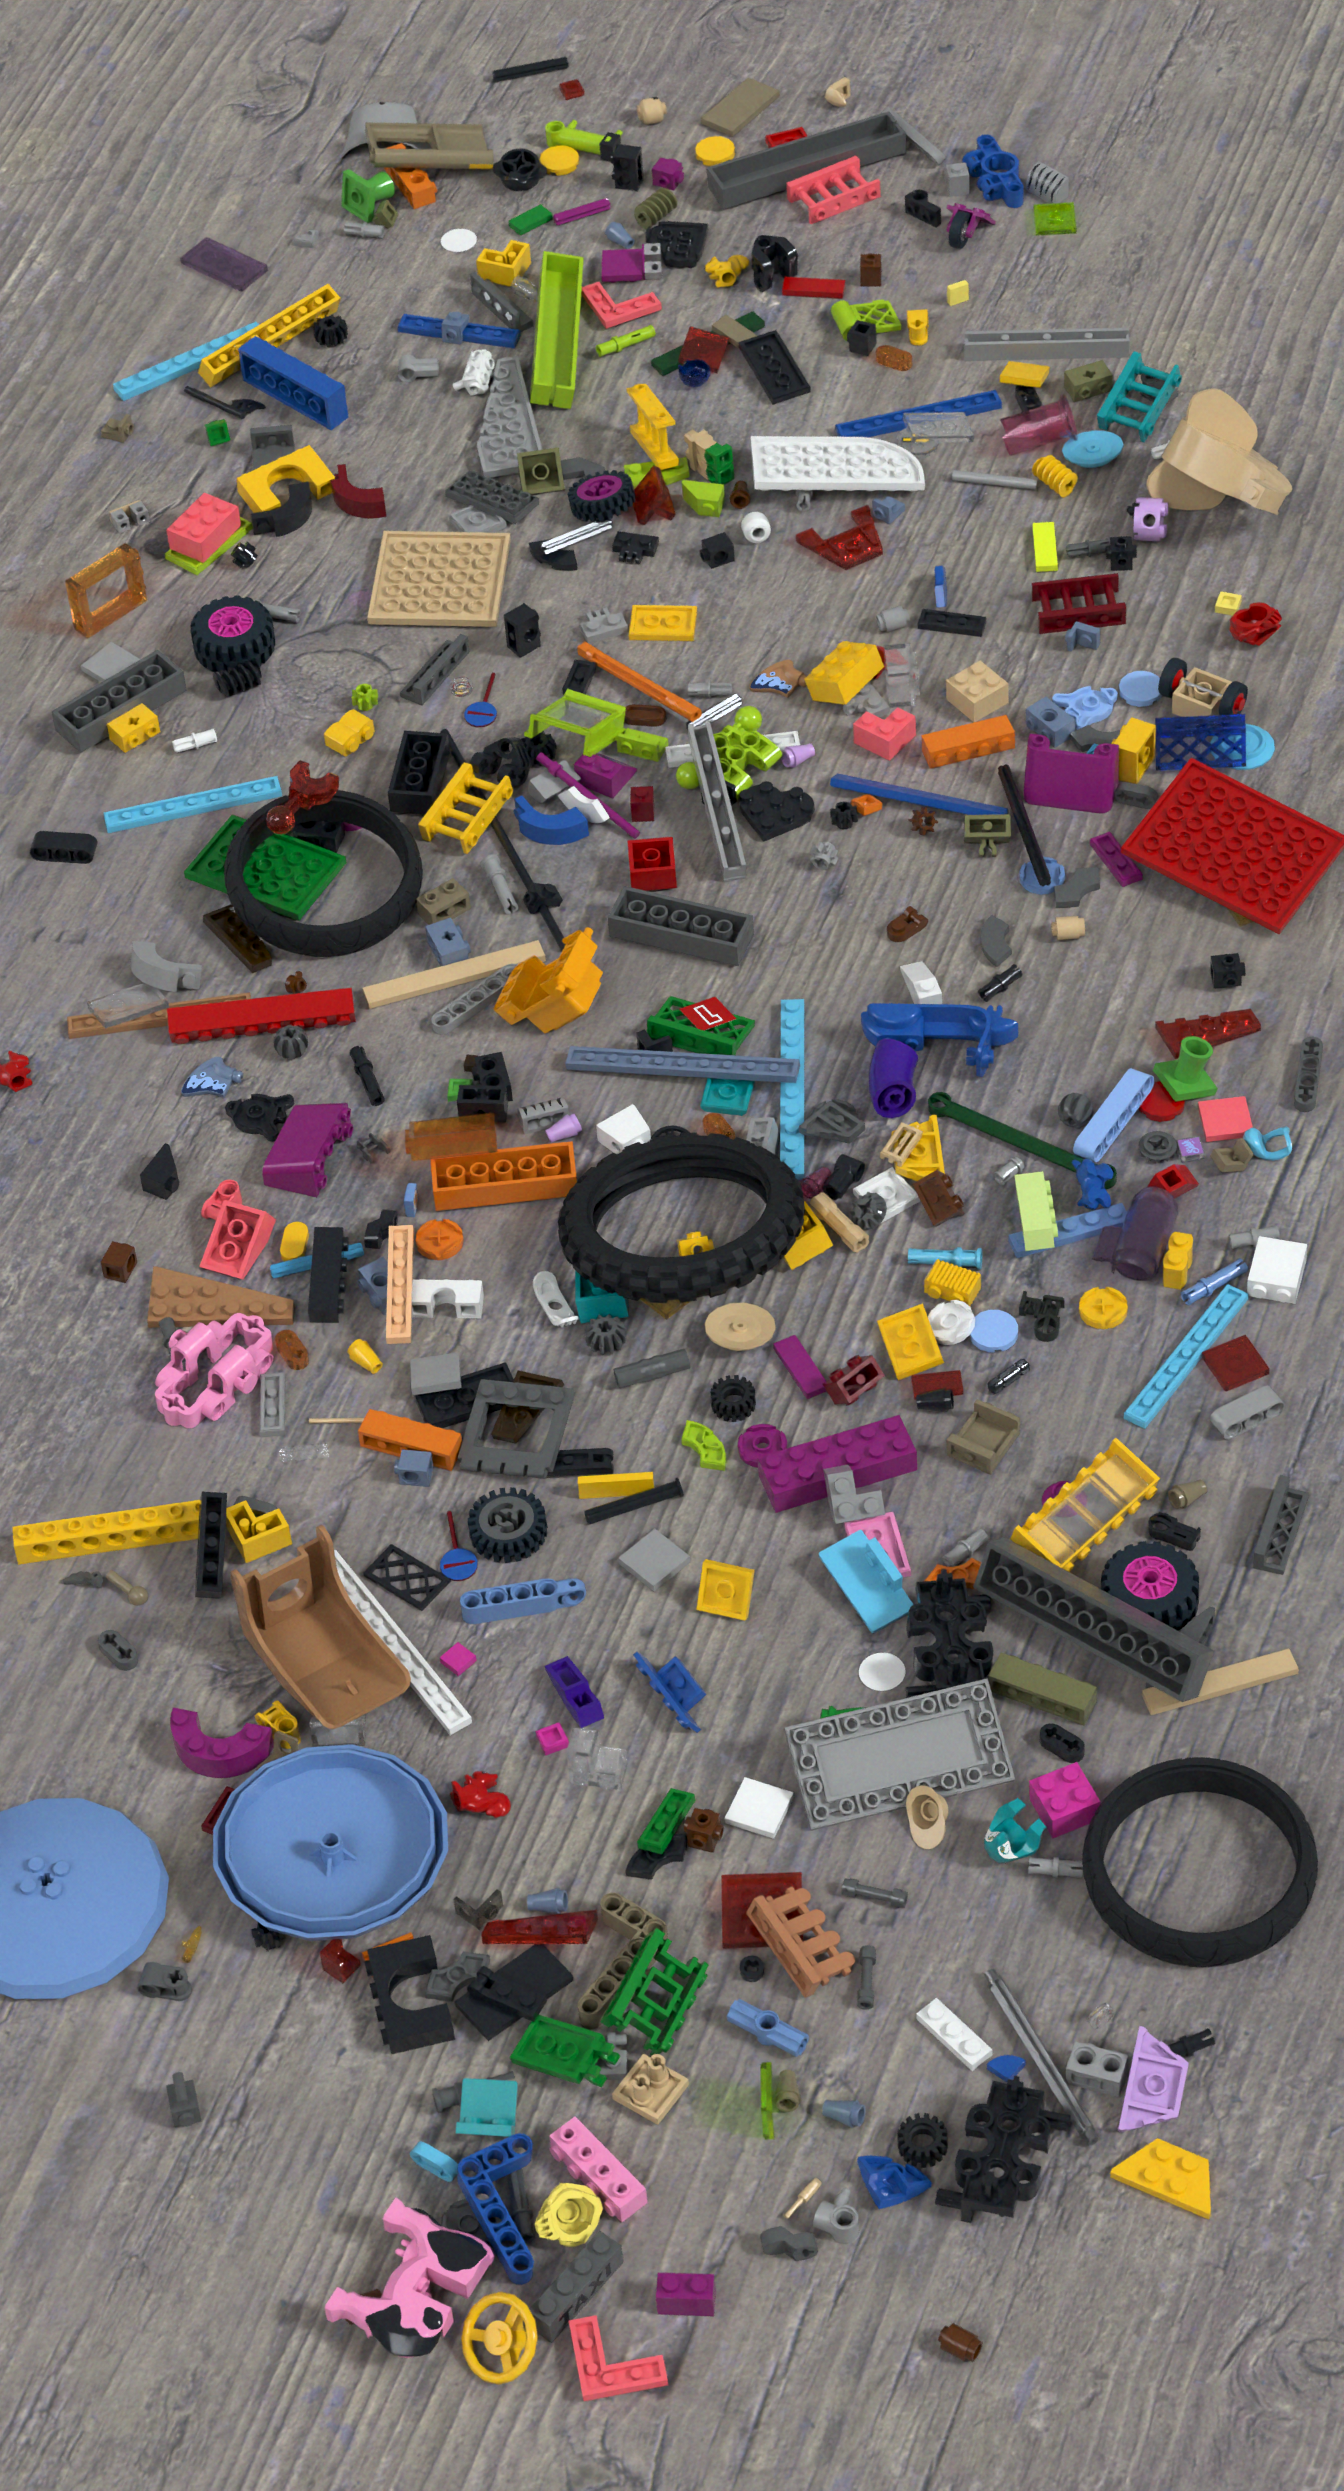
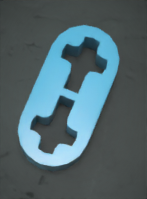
M420 2141L410 2152V2157L416 2164L439 2178L451 2182L456 2177L458 2164L452 2158L432 2146Z

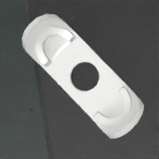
M548 1271L537 1273L533 1279L534 1292L552 1324L558 1327L571 1325V1323L576 1324L579 1316H575L558 1287L556 1277ZM551 1302H558L562 1305V1308L553 1310L548 1305Z

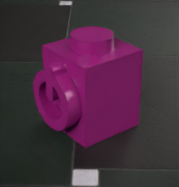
M660 157L652 168L653 185L674 191L684 179L682 163L672 158L665 159Z

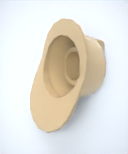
M925 1785L917 1786L910 1791L906 1800L911 1834L919 1847L933 1849L943 1840L945 1820L949 1812L948 1804L932 1788Z

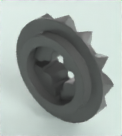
M1153 1131L1145 1134L1140 1139L1138 1150H1140L1141 1157H1147L1148 1162L1151 1160H1156L1157 1163L1160 1160L1168 1162L1170 1157L1175 1156L1177 1142L1172 1135L1166 1132ZM1162 1144V1149L1159 1148L1157 1151H1154V1148Z
M867 1192L863 1196L858 1195L859 1199L852 1203L853 1209L850 1211L852 1222L864 1230L877 1227L883 1221L887 1212L885 1200L877 1193ZM870 1207L874 1213H865L863 1208Z

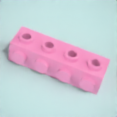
M573 2117L549 2135L551 2144L549 2150L552 2156L558 2162L562 2160L567 2166L570 2175L575 2180L580 2179L586 2187L590 2188L600 2198L605 2211L611 2217L615 2215L623 2222L647 2204L646 2188L576 2117Z

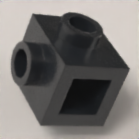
M1132 536L1110 537V546H1106V559H1110L1111 571L1133 570V558H1137V547L1132 545Z
M1238 953L1211 956L1210 974L1213 988L1241 986L1242 976L1246 975L1245 963L1240 962Z

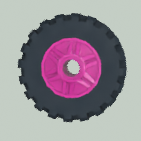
M234 595L232 598L225 596L220 600H212L209 605L205 604L202 606L201 611H198L191 621L190 631L195 657L202 666L208 667V670L214 673L218 671L220 674V671L223 669L228 672V668L231 666L236 669V665L239 663L244 666V662L247 660L252 663L253 658L257 660L260 667L261 663L265 664L270 658L269 656L274 652L276 640L272 616L263 604L257 600L253 601L252 598H241V596Z
M1146 1541L1138 1542V1545L1135 1546L1133 1544L1125 1546L1124 1551L1118 1550L1106 1562L1101 1574V1590L1180 1631L1182 1626L1184 1627L1190 1622L1198 1611L1199 1574L1195 1570L1193 1561L1187 1559V1555L1181 1550L1177 1552L1174 1546L1169 1544L1164 1546L1161 1545V1542L1153 1541V1544H1146Z

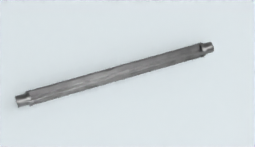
M995 1969L988 1970L985 1973V1977L988 1980L989 1988L1066 2114L1070 2115V2120L1080 2137L1084 2138L1089 2146L1094 2145L1099 2140L1094 2126L1002 1976H999Z

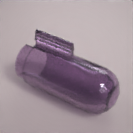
M1157 1186L1145 1187L1138 1191L1130 1202L1122 1227L1105 1226L1102 1228L1092 1260L1110 1262L1113 1274L1116 1269L1121 1275L1129 1279L1144 1281L1154 1278L1159 1272L1177 1218L1178 1204L1173 1195L1166 1189Z

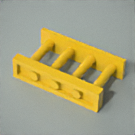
M636 384L633 387L626 388L628 395L637 405L638 422L637 424L630 425L632 436L659 470L679 466V459L669 447L667 438V427L676 425L673 417L647 384Z
M464 762L419 822L418 827L422 839L430 842L436 834L440 833L460 840L463 852L468 854L472 847L477 844L478 839L505 802L511 798L513 788L509 776L505 775L499 785L476 778L472 765ZM472 786L493 792L487 800L466 794ZM464 802L481 809L474 816L455 810V807L458 803ZM449 817L469 823L464 832L443 824Z

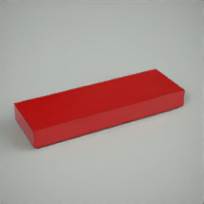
M785 277L782 295L843 299L846 284L845 280Z

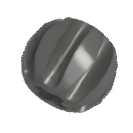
M290 1024L286 1027H281L274 1036V1048L278 1055L283 1058L293 1060L296 1057H301L308 1047V1037L304 1030L298 1026Z
M1071 1093L1064 1096L1058 1106L1059 1119L1067 1126L1073 1128L1087 1125L1093 1117L1091 1100L1079 1093Z

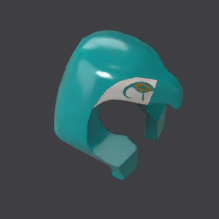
M1019 1798L1002 1805L997 1810L984 1838V1849L990 1858L999 1864L1009 1863L1035 1854L1040 1847L1041 1835L1047 1828L1039 1818L1027 1831L1015 1822L1013 1818L1026 1806Z

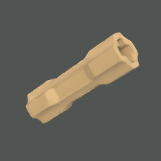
M820 1192L811 1199L809 1204L814 1214L819 1219L825 1221L853 1252L858 1253L867 1247L869 1235L842 1213L831 1198L825 1193Z

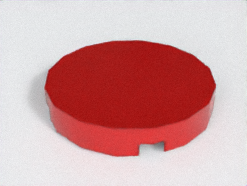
M1161 1081L1154 1082L1151 1092L1138 1109L1150 1120L1159 1122L1175 1119L1176 1115H1180L1183 1112L1185 1100L1174 1101Z

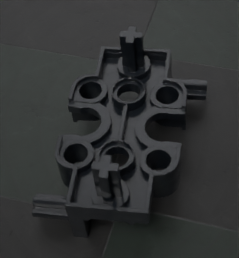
M946 1569L941 1570V1574H937L936 1581L916 1582L915 1590L918 1604H914L909 1609L906 1626L907 1636L911 1638V1636H921L930 1632L935 1636L936 1641L930 1646L914 1647L913 1668L915 1675L922 1681L930 1682V1685L906 1687V1698L983 1680L991 1671L994 1654L991 1641L972 1642L965 1635L966 1631H985V1626H987L985 1610L991 1609V1597L988 1595L968 1596L965 1578L952 1579V1573H947ZM944 1611L950 1612L953 1618L943 1619L939 1614ZM950 1654H957L958 1658L952 1662L948 1659V1656Z
M1014 2076L1013 2080L1008 2079L1007 2084L992 2081L987 2104L974 2105L968 2112L965 2125L966 2137L986 2138L988 2144L985 2149L979 2152L959 2149L955 2160V2178L957 2184L963 2188V2193L939 2188L936 2193L935 2204L960 2209L961 2221L971 2223L975 2210L997 2214L1000 2217L1007 2216L1013 2218L1017 2202L1032 2200L1037 2195L1040 2186L1041 2166L1023 2162L1018 2156L1020 2149L1024 2146H1029L1034 2150L1044 2151L1048 2154L1050 2128L1067 2131L1070 2115L1044 2110V2091L1024 2087V2083L1020 2082L1019 2076ZM1006 2120H1012L1017 2126L1012 2130H1006L1002 2127V2123ZM1033 2133H1040L1041 2135L1035 2136V2135H1032V2134H1033ZM995 2167L1001 2168L1004 2171V2175L999 2178L994 2177V2172L990 2170ZM966 2169H972V2170H974V2171H972V2172H966V2171H964V2170H966ZM1022 2180L1029 2181L1028 2183H1020Z

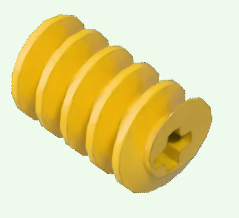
M1052 455L1039 458L1032 467L1033 475L1063 498L1071 494L1076 485L1077 474Z

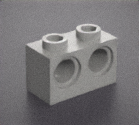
M1075 2041L1066 2067V2082L1070 2085L1119 2097L1128 2072V2055L1118 2050H1106L1096 2047L1091 2043ZM1086 2062V2063H1089V2064H1087V2065H1082V2064H1080V2063ZM1113 2069V2070H1116V2071H1114V2072H1109V2071H1107V2070Z

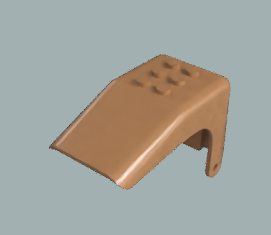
M319 1525L316 1527L317 1538L297 1548L298 1557L263 1575H260L257 1569L244 1576H241L239 1571L234 1569L230 1572L241 1628L245 1638L281 1686L323 1726L329 1729H336L403 1694L410 1686L411 1677L406 1667L373 1630L351 1601L338 1574L332 1539L323 1525ZM299 1579L297 1585L287 1595L274 1601H268L270 1595L279 1586L287 1581Z

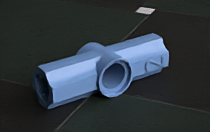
M738 1999L733 2002L727 2014V2021L756 2036L758 2042L763 2045H774L795 2057L801 2056L806 2049L809 2035L779 2020V2016L774 2011H762Z

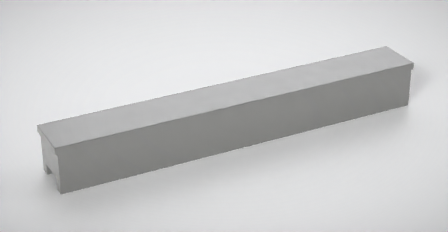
M1129 328L965 331L964 361L1130 357Z
M710 721L705 722V725L696 727L689 724L688 740L723 880L727 882L746 878V862Z

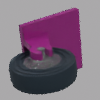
M955 203L954 206L947 205L946 209L953 213L947 225L949 245L953 248L962 249L966 245L968 238H972L979 221L995 225L996 221L990 218V214L985 213L984 210L979 208H973L972 211L966 208L965 205Z

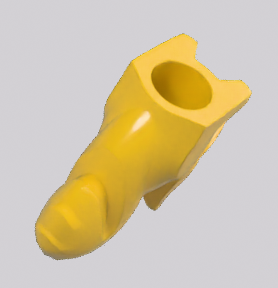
M733 255L728 261L719 262L713 256L705 265V271L711 274L709 275L710 279L717 280L715 283L716 287L733 286L736 277L741 274V269L749 266V260L743 255Z

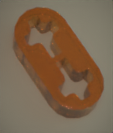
M882 345L876 349V361L881 365L899 371H907L913 366L912 355L907 351L889 345Z
M709 1113L703 1118V1130L707 1136L709 1133L723 1134L732 1140L736 1138L734 1130L722 1115Z
M291 1330L278 1332L275 1336L276 1348L287 1365L293 1370H301L307 1367L309 1364L308 1352L296 1333ZM285 1340L291 1342V1345L288 1346ZM293 1354H296L297 1357L301 1359H297L296 1357L293 1358Z

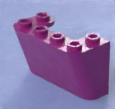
M348 1103L295 1105L264 1162L262 1171L264 1185L317 1198L321 1189H324L327 1183V1176L324 1174L325 1160L327 1156H331L336 1139L346 1141L353 1133V1124H351L350 1120L351 1109L348 1107Z

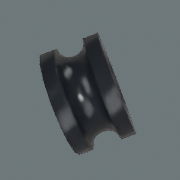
M752 1955L741 1960L739 1965L740 1975L745 1981L756 1982L763 1977L764 1965L759 1957ZM747 1966L756 1967L757 1972L753 1973L751 1970L747 1972Z

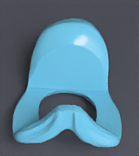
M1287 1126L1273 1130L1265 1135H1262L1256 1128H1250L1243 1135V1139L1253 1154L1265 1160H1279L1288 1156L1292 1151V1143L1289 1136L1290 1129ZM1284 1135L1287 1147L1275 1152H1268L1266 1150L1265 1144L1273 1137Z

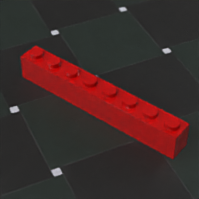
M352 988L167 1008L171 1043L176 1042L177 1044H185L192 1040L210 1041L212 1038L219 1037L231 1039L236 1035L255 1036L263 1032L276 1034L281 1027H286L290 1024L304 1029L307 1027L325 1028L328 1025L334 1024L346 1026L356 1022Z

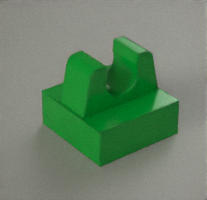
M225 419L214 420L205 424L210 446L231 441Z

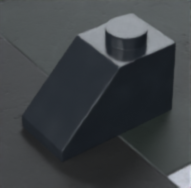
M167 1143L162 1146L140 1174L143 1191L165 1200L172 1193L176 1192L179 1187L176 1165L170 1146Z

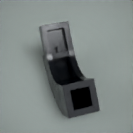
M309 481L288 485L289 500L282 507L275 510L252 513L251 520L254 535L275 532L276 537L292 533L303 526L312 513Z

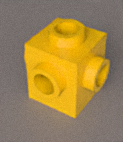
M701 1231L687 1233V1238L677 1239L679 1256L693 1255L714 1249L712 1239L708 1240L707 1235H701ZM699 1245V1251L694 1253V1247Z

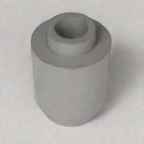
M902 606L881 611V614L876 615L877 624L881 632L885 630L890 632L907 627V622L910 621L907 609H903Z

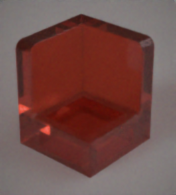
M332 1939L319 1952L323 1971L342 1984L361 1966L360 1960L343 1948L342 1939Z

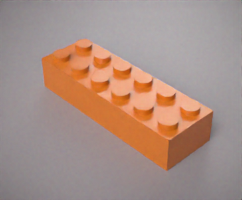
M573 1141L430 1156L436 1211L566 1197L570 1189L577 1183Z

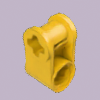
M928 309L907 310L909 341L913 345H923L928 341Z
M275 1700L272 1706L263 1713L258 1712L255 1715L258 1725L271 1728L273 1739L274 1734L280 1731L297 1738L298 1745L300 1744L301 1735L298 1722L278 1700ZM281 1740L282 1748L291 1749L287 1741Z

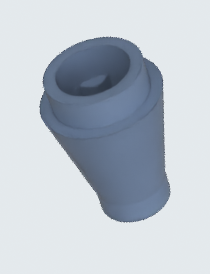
M612 222L605 230L608 240L626 249H630L634 245L635 240L628 234L621 223Z
M555 1888L528 1895V1910L560 1915L561 1912H566L568 1909L566 1890Z
M825 2100L822 2114L853 2128L862 2125L865 2118V2105L860 2104L858 2100Z

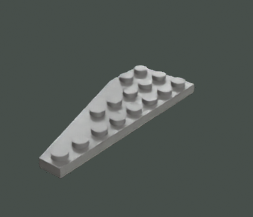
M518 356L497 359L494 380L490 388V397L487 400L483 426L480 429V438L477 442V452L483 476L487 478L519 473L517 453L542 450Z

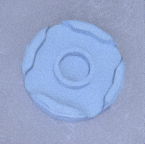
M1131 672L1125 675L1119 683L1120 697L1122 700L1124 698L1126 703L1132 706H1150L1154 701H1159L1162 697L1158 691L1160 678L1152 672Z
M1001 1310L980 1312L975 1316V1327L970 1334L971 1341L978 1349L986 1352L995 1353V1350L1000 1349L1001 1352L1012 1347L1018 1338V1324L1013 1316Z

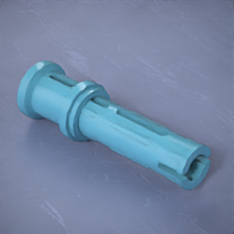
M957 1247L954 1250L909 1248L908 1264L933 1265L939 1259L958 1267H976L977 1270H981L982 1248L977 1250H962L961 1247Z

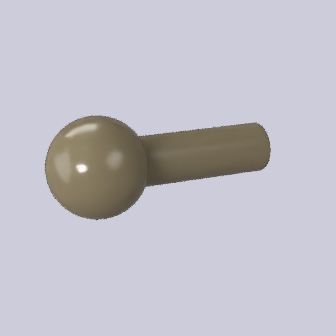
M113 1570L108 1572L106 1578L128 1595V1600L131 1604L142 1605L147 1601L148 1592L145 1588L132 1586Z

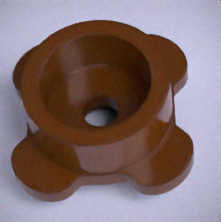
M296 971L295 975H289L285 982L286 991L292 994L303 992L307 986L306 981L302 978L301 971Z

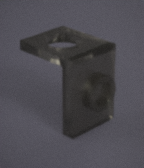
M498 1889L476 1910L457 1896L453 1899L456 1914L478 1930L488 1921L494 1920L499 1910L503 1907L502 1893ZM462 1908H464L469 1913V1915H467Z

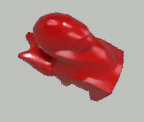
M8 1051L10 1061L3 1065L0 1064V1085L7 1086L17 1092L32 1085V1080L26 1078V1075L31 1072L30 1068L25 1067L29 1064V1059L23 1054Z
M475 1771L472 1777L467 1774L464 1776L466 1780L464 1787H461L457 1781L451 1782L453 1791L450 1792V1797L458 1812H486V1815L498 1818L506 1816L511 1810V1802L507 1795L501 1792L488 1793L487 1791L497 1785V1774H489L483 1771Z

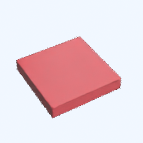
M1245 1096L1198 1102V1110L1206 1142L1243 1138L1245 1131L1253 1128Z

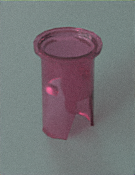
M1064 393L1060 395L1058 401L1000 419L1006 432L1003 439L1010 456L1068 437L1073 438L1074 441L1078 440L1074 417Z

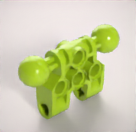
M743 706L738 709L734 719L735 724L733 726L726 725L721 732L713 734L724 779L735 785L737 799L740 798L742 790L748 789L753 785L751 777L744 771L748 764H752L766 772L782 757V752L778 746L757 732L763 718L760 711L753 706ZM694 762L681 764L675 776L678 784L687 790L699 787L700 784Z

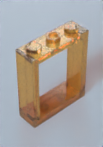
M124 543L65 580L74 629L87 639L147 601L146 586L143 579L144 572L141 568V557L137 549ZM124 566L128 590L90 613L86 589Z
M494 1113L409 1122V1129L405 1130L406 1154H411L412 1161L497 1152Z

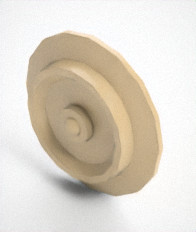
M730 1303L718 1307L708 1315L705 1321L706 1334L712 1342L723 1348L735 1351H746L764 1345L773 1337L776 1330L774 1318L767 1310L748 1303Z

